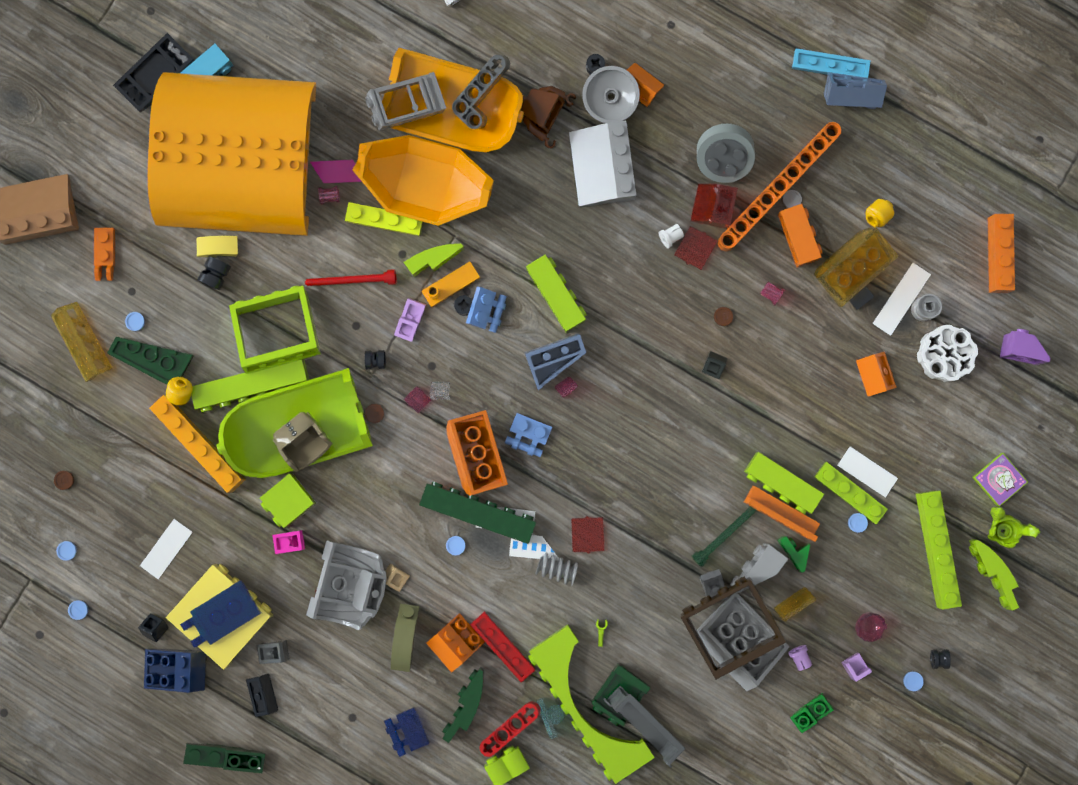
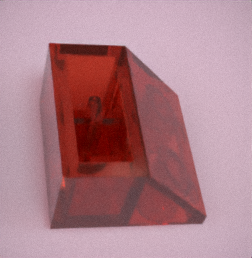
M698 184L690 221L728 229L738 188L722 184Z

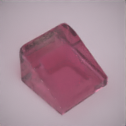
M567 377L557 384L555 389L561 398H565L577 389L578 385L571 377Z
M418 386L403 399L417 413L431 401Z

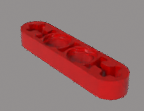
M531 701L520 708L481 742V753L486 757H491L540 715L541 708L539 704ZM534 708V714H530L527 718L523 716L529 709ZM514 718L521 720V728L513 726L512 721ZM500 730L507 732V740H502L499 737L498 733ZM495 740L496 744L487 750V744L489 745Z

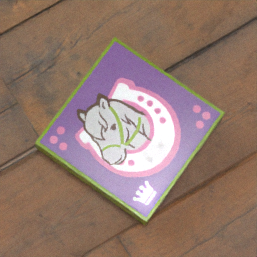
M1000 453L972 477L997 507H1000L1028 483L1004 453Z

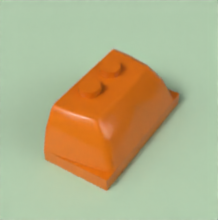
M486 410L449 420L447 423V437L462 488L466 494L471 496L508 485Z

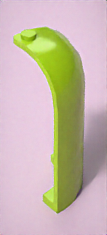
M347 368L278 389L239 403L226 414L220 424L219 443L217 444L218 453L220 455L223 454L226 462L234 471L249 477L265 478L293 471L273 442V434L300 412H309L333 443L320 458L310 465L373 446L369 428L363 416L365 413L361 400L358 399L357 388L350 369Z

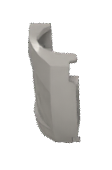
M326 540L322 559L325 560L315 597L310 599L306 616L312 619L340 623L356 630H361L370 618L375 617L384 597L386 571L383 568L381 556L364 549Z

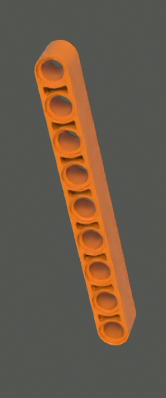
M829 122L728 227L718 240V247L722 251L732 250L835 142L841 134V127L838 123ZM827 129L834 130L835 136L828 135ZM814 143H820L822 150H817L814 147ZM801 156L808 157L810 162L808 164L803 163ZM788 170H794L797 176H789ZM781 183L784 190L778 191L775 188V184ZM762 197L770 198L771 204H764ZM755 210L758 213V217L751 218L749 211ZM736 224L744 225L745 231H737ZM723 238H730L732 245L726 246L723 243Z

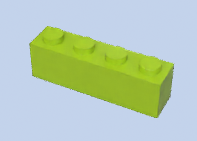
M545 254L527 265L526 270L565 333L585 322L584 316L587 314L581 305L578 307L574 300L577 298L571 289L568 291L564 284L567 282L561 273L557 274L554 268L557 266L551 257L547 258Z
M759 452L755 453L744 471L748 474L747 478L754 483L759 481L764 485L763 489L771 494L776 492L780 495L779 499L787 504L790 502L795 504V509L804 515L806 512L812 514L824 495Z

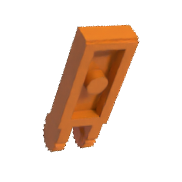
M94 228V277L96 281H101L102 267H107V280L113 281L115 266L114 228Z

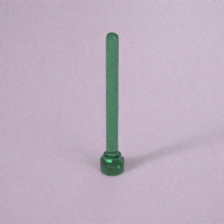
M750 506L703 551H696L691 556L692 559L702 568L707 563L708 556L757 510Z

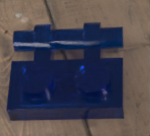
M415 707L397 714L398 723L393 724L391 718L384 720L385 730L390 735L393 742L392 747L394 751H397L399 757L406 754L403 748L406 745H409L412 752L430 743ZM402 729L405 739L400 740L396 730Z

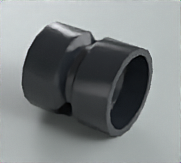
M208 256L204 264L206 269L200 272L197 280L212 288L221 290L224 283L223 276L228 275L231 266Z

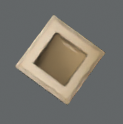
M389 564L386 569V585L400 592L410 575L393 564Z

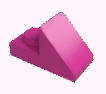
M303 530L272 535L275 554L306 549Z

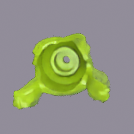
M1002 507L991 508L990 514L993 522L991 529L988 530V539L996 541L1006 548H1013L1019 543L1022 535L1036 538L1040 534L1039 528L1031 524L1023 525L1018 519L1005 514V510Z

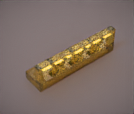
M78 302L57 308L51 317L85 382L93 380L98 374L111 370L112 366ZM74 308L77 318L70 317L67 310ZM77 325L85 329V336L77 332ZM86 342L93 344L94 352L86 349ZM95 358L102 361L103 368L97 369L94 364Z

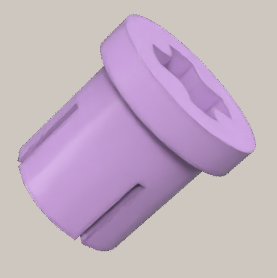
M806 645L795 647L788 652L789 656L793 658L798 671L804 670V667L807 669L812 666Z

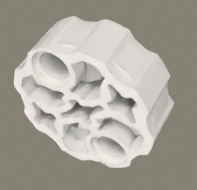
M943 325L925 334L920 341V349L917 352L918 363L922 365L924 373L931 379L935 378L943 382L959 380V378L969 374L975 367L974 362L978 355V348L973 343L971 334L964 328L959 329L952 325ZM956 334L962 336L961 344L956 341ZM931 338H934V341H933L934 345L929 346L930 343H931V340H930V339H931ZM946 350H949V351H950V352L948 353L949 357H946V356H945V355H946V352H945ZM961 362L965 363L963 365L965 367L964 369H961ZM933 364H937L939 366V372L937 374L934 373L932 370Z

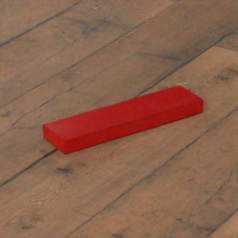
M485 611L470 624L521 683L536 670Z

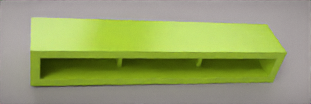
M301 359L249 374L241 373L193 386L191 396L194 409L201 410V413L212 411L214 406L219 405L220 408L231 406V402L237 400L241 403L250 399L249 397L259 396L308 381L309 376L305 360Z
M941 491L917 493V505L936 606L942 610L961 607L962 603Z

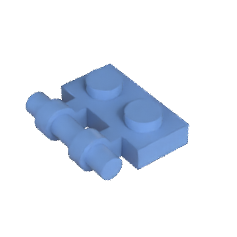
M477 287L466 323L481 329H486L487 323L491 324L489 331L496 333L498 326L501 324L502 311L506 308L505 301L507 296L499 295L498 301H495L496 292ZM492 307H495L493 318L489 317Z
M516 413L510 428L511 432L516 433L515 439L507 436L505 444L510 445L515 450L518 448L528 452L527 454L530 456L541 457L543 450L536 448L538 442L543 445L546 444L552 427ZM524 436L531 439V445L521 442V437Z

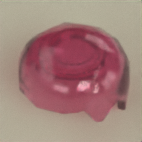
M871 612L862 614L855 624L857 636L866 642H874L882 638L883 631L887 629L885 619L879 614Z

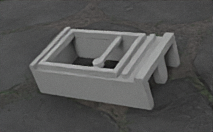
M434 72L380 88L370 89L365 97L366 104L373 113V124L378 127L379 131L440 114L446 109ZM419 84L427 109L418 111V105L415 104L410 86ZM407 87L413 105L412 109L415 112L388 120L380 95Z

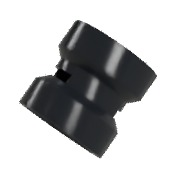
M378 350L377 352L365 351V369L371 370L374 367L385 369V350Z

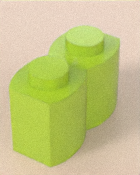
M511 745L503 750V755L499 757L494 755L486 760L487 764L484 765V768L494 785H503L530 769L519 746L514 748Z

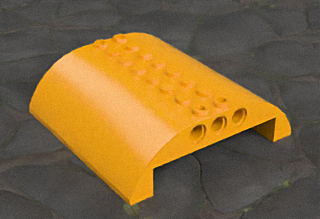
M163 72L155 87L149 128L148 197L155 225L308 236L309 217L305 216L311 102H315L316 82Z

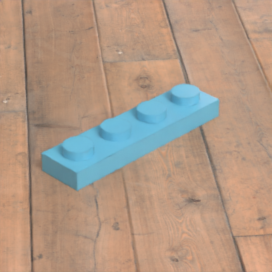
M796 48L792 69L827 75L828 72L868 78L871 60Z

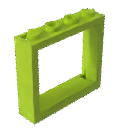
M293 286L288 290L274 291L269 295L255 296L253 299L237 301L229 305L241 368L246 374L321 354L308 293L304 286ZM300 299L310 342L247 358L239 315Z

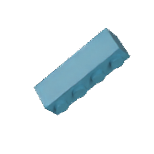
M214 44L185 68L181 74L224 76L231 71V67L234 65L221 49Z

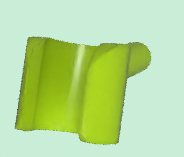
M598 619L596 622L599 634L598 646L603 647L604 630L608 623L605 620V627L600 628L598 626Z

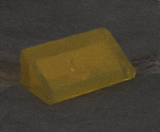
M803 587L775 606L774 610L781 620L787 621L815 602L816 598L806 587Z

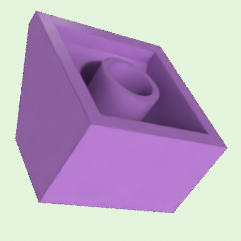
M1017 329V331H1011V333L1004 335L1000 358L1033 365L1050 362V357L1035 335L1029 334L1028 330Z

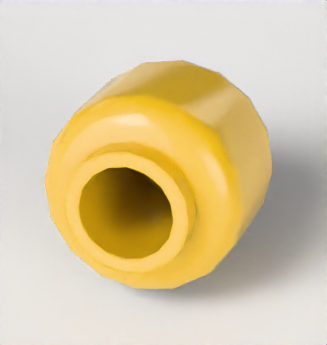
M884 199L875 200L865 211L866 220L873 227L885 226L894 216L892 203Z
M184 377L172 378L166 388L167 400L174 405H184L189 402L193 391L191 382Z

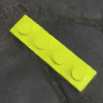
M348 202L345 222L415 236H420L423 223L419 220L386 212L385 209Z

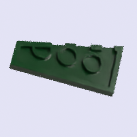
M115 337L107 354L166 385L174 377H183L194 357L191 354L120 337Z

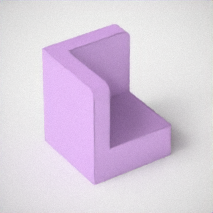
M858 652L841 662L850 678L855 682L872 672Z

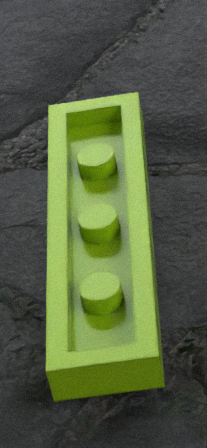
M827 462L823 464L814 476L815 479L874 524H877L888 510Z

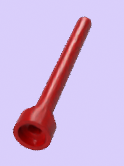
M390 269L387 272H383V274L311 278L305 280V285L321 286L382 281L388 283V285H395L397 277L396 270Z

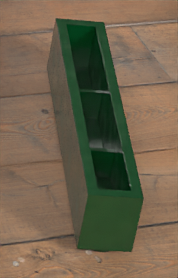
M432 481V484H426L419 506L529 544L536 524L533 521L534 517L524 513L522 517L515 514V510L507 507L501 510L497 508L498 504L486 501V504L479 502V497L468 495V497L460 495L461 491L450 488L449 491L442 489L443 485Z

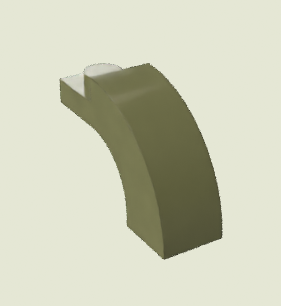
M400 604L393 638L391 670L410 672L419 606Z

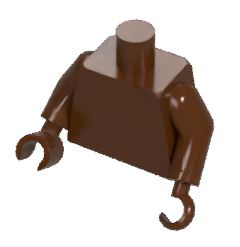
M554 86L542 87L538 90L531 89L528 96L523 95L521 111L524 112L523 122L528 131L540 141L544 140L547 148H553L556 145L555 140L552 146L548 145L549 138L547 133H549L564 103L566 106L571 107L574 104L569 102L568 98L576 99L575 94L570 93L566 95L564 91Z

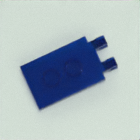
M242 580L190 611L193 617L180 625L184 631L195 625L200 636L190 641L195 648L205 641L212 645L260 615L261 611Z

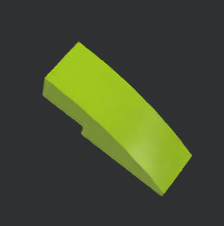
M461 243L437 246L414 255L406 260L404 264L414 277L429 266L435 272L462 252L464 247Z

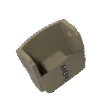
M300 412L273 434V442L277 446L279 453L295 472L315 462L333 444L309 412Z

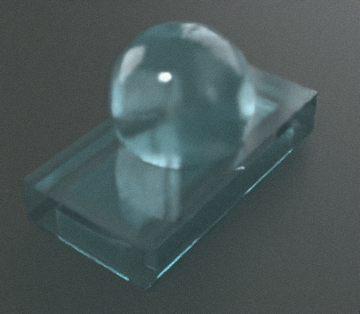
M543 698L536 700V703L541 708L540 715L551 739L558 737L554 724L563 722L565 719L564 711L559 705H552L547 709Z

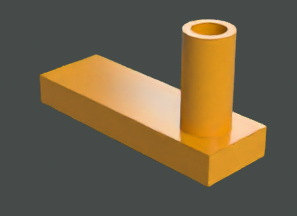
M469 261L423 289L422 293L432 308L480 279V276Z

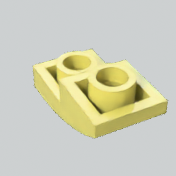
M237 236L197 237L196 239L197 257L211 256L216 258L217 256L236 257L238 255Z

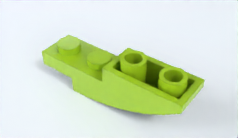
M976 539L969 540V550L978 561V564H976L977 569L981 575L993 577L991 582L994 588L999 591V601L1003 608L1011 611L1019 608L1012 589L1019 586L1009 568L987 545Z

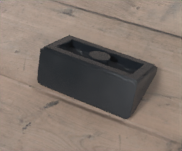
M264 674L246 679L255 717L277 712L278 706L270 675Z

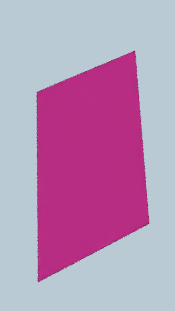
M354 160L310 162L323 183L362 182L352 170L355 166Z

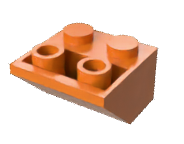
M459 613L426 644L452 673L485 642Z

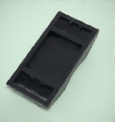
M166 33L113 86L141 113L152 105L155 87L163 72L181 73L194 62V59Z

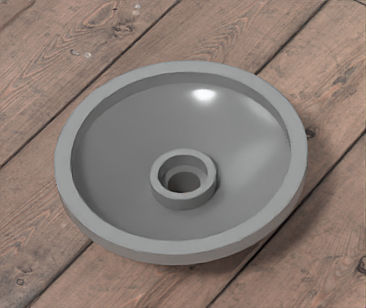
M605 66L597 69L588 77L583 87L582 96L587 112L594 119L602 123L624 121L629 118L638 106L640 93L638 83L630 72L617 66ZM614 94L615 98L613 100H609L608 95Z

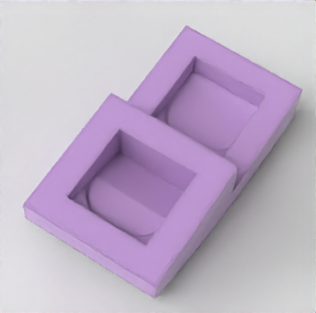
M408 298L394 336L412 342L426 304Z

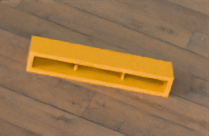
M166 395L160 397L149 408L227 493L234 492L246 480L239 472L233 470L226 462L223 454L220 455L213 443L177 405L167 400Z

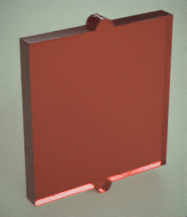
M690 226L674 256L685 261L687 265L691 264L702 270L717 240L706 235V232H700Z
M586 516L585 518H571L573 552H587L589 554L592 551H604L603 517L589 518Z

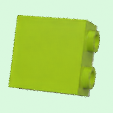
M291 473L260 497L262 501L260 504L266 512L270 511L274 516L272 519L276 525L283 528L289 527L317 504L294 474Z

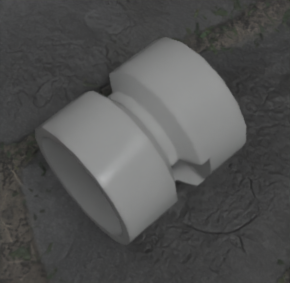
M934 294L923 295L913 301L911 305L913 317L924 322L937 317L942 311V302Z

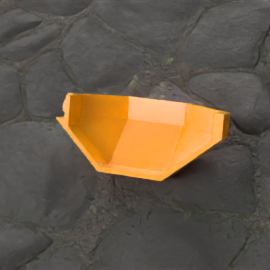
M411 135L361 143L359 145L358 160L352 169L386 212L437 226L487 207L494 182L461 149Z

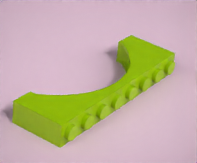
M567 624L529 650L531 655L528 657L534 666L538 665L541 669L539 674L543 681H548L552 686L550 691L555 699L560 698L563 703L560 706L566 715L570 714L573 718L571 723L577 732L580 730L584 735L582 740L587 748L592 747L595 752L593 757L598 765L602 763L605 767L603 772L609 781L613 780L616 784L654 759V755L643 738L639 741L609 736L587 722L576 708L569 690L568 670L572 651L579 641Z

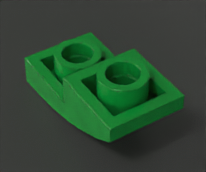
M820 693L796 711L790 719L799 731L804 733L816 725L818 720L832 712L834 708L824 694Z

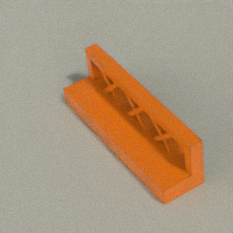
M752 486L744 500L745 504L808 540L816 542L818 536L814 534L820 523L756 486Z

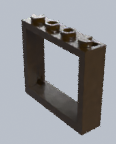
M741 577L735 581V585L729 588L724 586L717 591L718 594L711 597L708 595L700 600V604L696 606L689 605L682 610L681 619L715 680L786 643L782 632L751 577ZM748 586L775 635L717 666L690 617Z

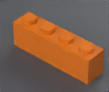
M993 214L988 218L989 293H1010L1015 290L1014 214Z

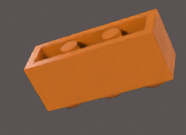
M799 204L780 211L778 217L796 267L819 260L822 249L820 244H817L815 241L816 232L814 227L809 224L807 208Z

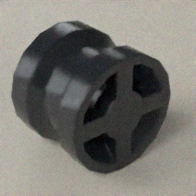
M592 54L588 57L586 70L589 75L597 69L605 67V60L601 55Z
M465 295L456 298L454 308L459 315L467 316L469 314L472 304L471 298Z
M943 649L942 651L931 650L930 662L932 669H938L939 667L944 669L950 668L951 657L948 649Z

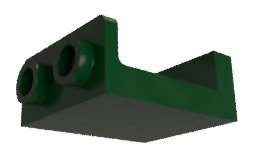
M617 663L591 703L594 705L593 709L601 715L603 712L609 716L608 720L614 725L618 726L621 724L624 726L627 719L620 712L617 713L613 707H610L603 698L608 699L621 686L639 702L644 694L648 693L650 686Z

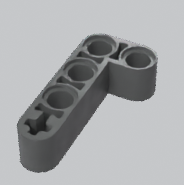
M494 55L453 102V112L469 128L480 129L487 124V116L477 106L509 70L511 63L508 57L504 55ZM498 60H502V62H501L502 67H498V65H499V63L497 62ZM487 73L491 76V81L488 84L484 81V76ZM474 88H477L479 92L476 98L472 96ZM462 102L466 104L465 112H461L460 110V104ZM475 115L480 118L478 125H475L473 122Z

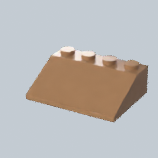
M68 174L0 188V243L7 245L79 230Z

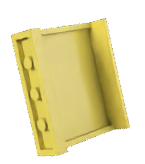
M214 564L166 618L224 670L233 662L232 660L273 614L271 613L272 609L263 602L261 604L256 599L257 595L254 592L245 590L242 587L243 583L238 578H232L225 566Z

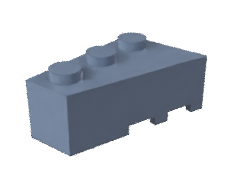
M828 72L824 97L827 105L856 106L870 109L882 108L887 84L885 80Z
M575 334L525 352L537 389H541L546 383L582 357L586 350L580 334Z

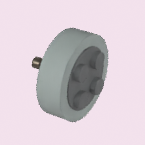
M734 124L713 126L705 131L698 141V167L707 178L720 183L737 181L746 176L754 165L755 149L753 139L740 126Z

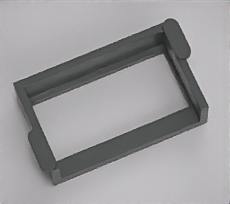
M621 686L608 699L603 698L610 707H613L617 713L620 712L662 754V759L671 768L672 762L686 748Z

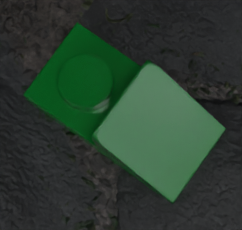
M782 536L777 541L798 572L803 573L806 569L810 544L806 543L795 550L797 545L793 539Z

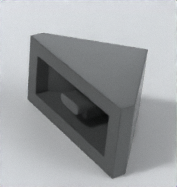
M287 640L257 645L259 664L283 663L289 660Z

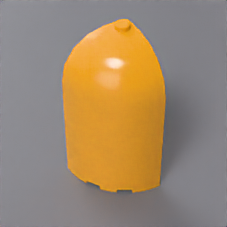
M398 48L393 58L389 80L392 81L390 84L434 72L446 109L443 113L391 128L471 151L489 152L500 149L508 143L515 131L517 122H522L524 112L521 111L523 95L516 85L502 77L477 106L487 116V124L480 129H471L453 112L452 104L480 70ZM488 73L484 76V81L487 84L491 81V76ZM419 84L410 86L415 104L418 105V111L427 109ZM407 87L384 94L382 104L388 120L415 112L412 109L413 105ZM474 88L472 96L476 98L479 92L477 88ZM464 102L460 104L461 112H465L466 110V104ZM477 115L473 118L475 125L480 123V118Z

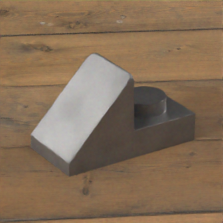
M719 569L700 576L706 596L710 595L713 597L718 594L717 591L724 587L722 574Z

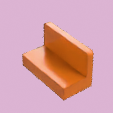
M634 63L627 71L633 75L638 83L639 101L648 107L657 93L664 87V84Z
M885 351L856 361L867 396L896 388Z

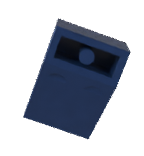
M145 649L144 688L186 693L204 691L206 654L198 650Z

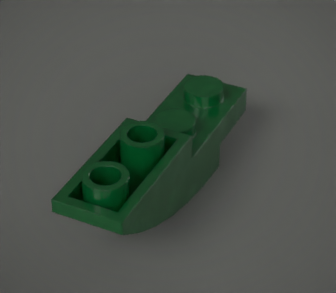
M482 667L478 671L476 669L473 670L468 678L471 682L467 687L463 685L457 694L460 696L458 702L464 706L457 708L453 714L456 718L452 724L448 722L442 731L444 733L442 739L448 743L459 727L467 731L477 712L484 683V669Z
M186 743L183 764L262 773L265 753L217 744Z

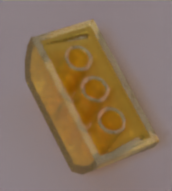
M870 227L856 233L815 270L814 276L837 305L843 307L899 256L876 227Z

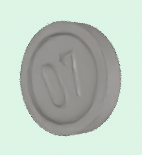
M789 190L783 195L782 201L786 208H791L801 204L802 197L798 191Z

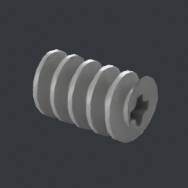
M546 552L540 558L535 574L537 575L541 570L542 577L549 573V579L552 580L556 575L557 582L564 578V584L571 580L572 586L578 570V563L575 562L570 566V560H567L563 564L562 557L556 562V556L552 555L548 559V553Z

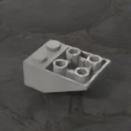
M759 544L753 552L755 556L751 561L747 560L741 568L743 572L739 577L735 576L730 585H735V581L744 576L745 578L751 577L755 585L777 575L788 558L769 544ZM747 586L743 588L742 590L736 592V594L748 589L749 587Z

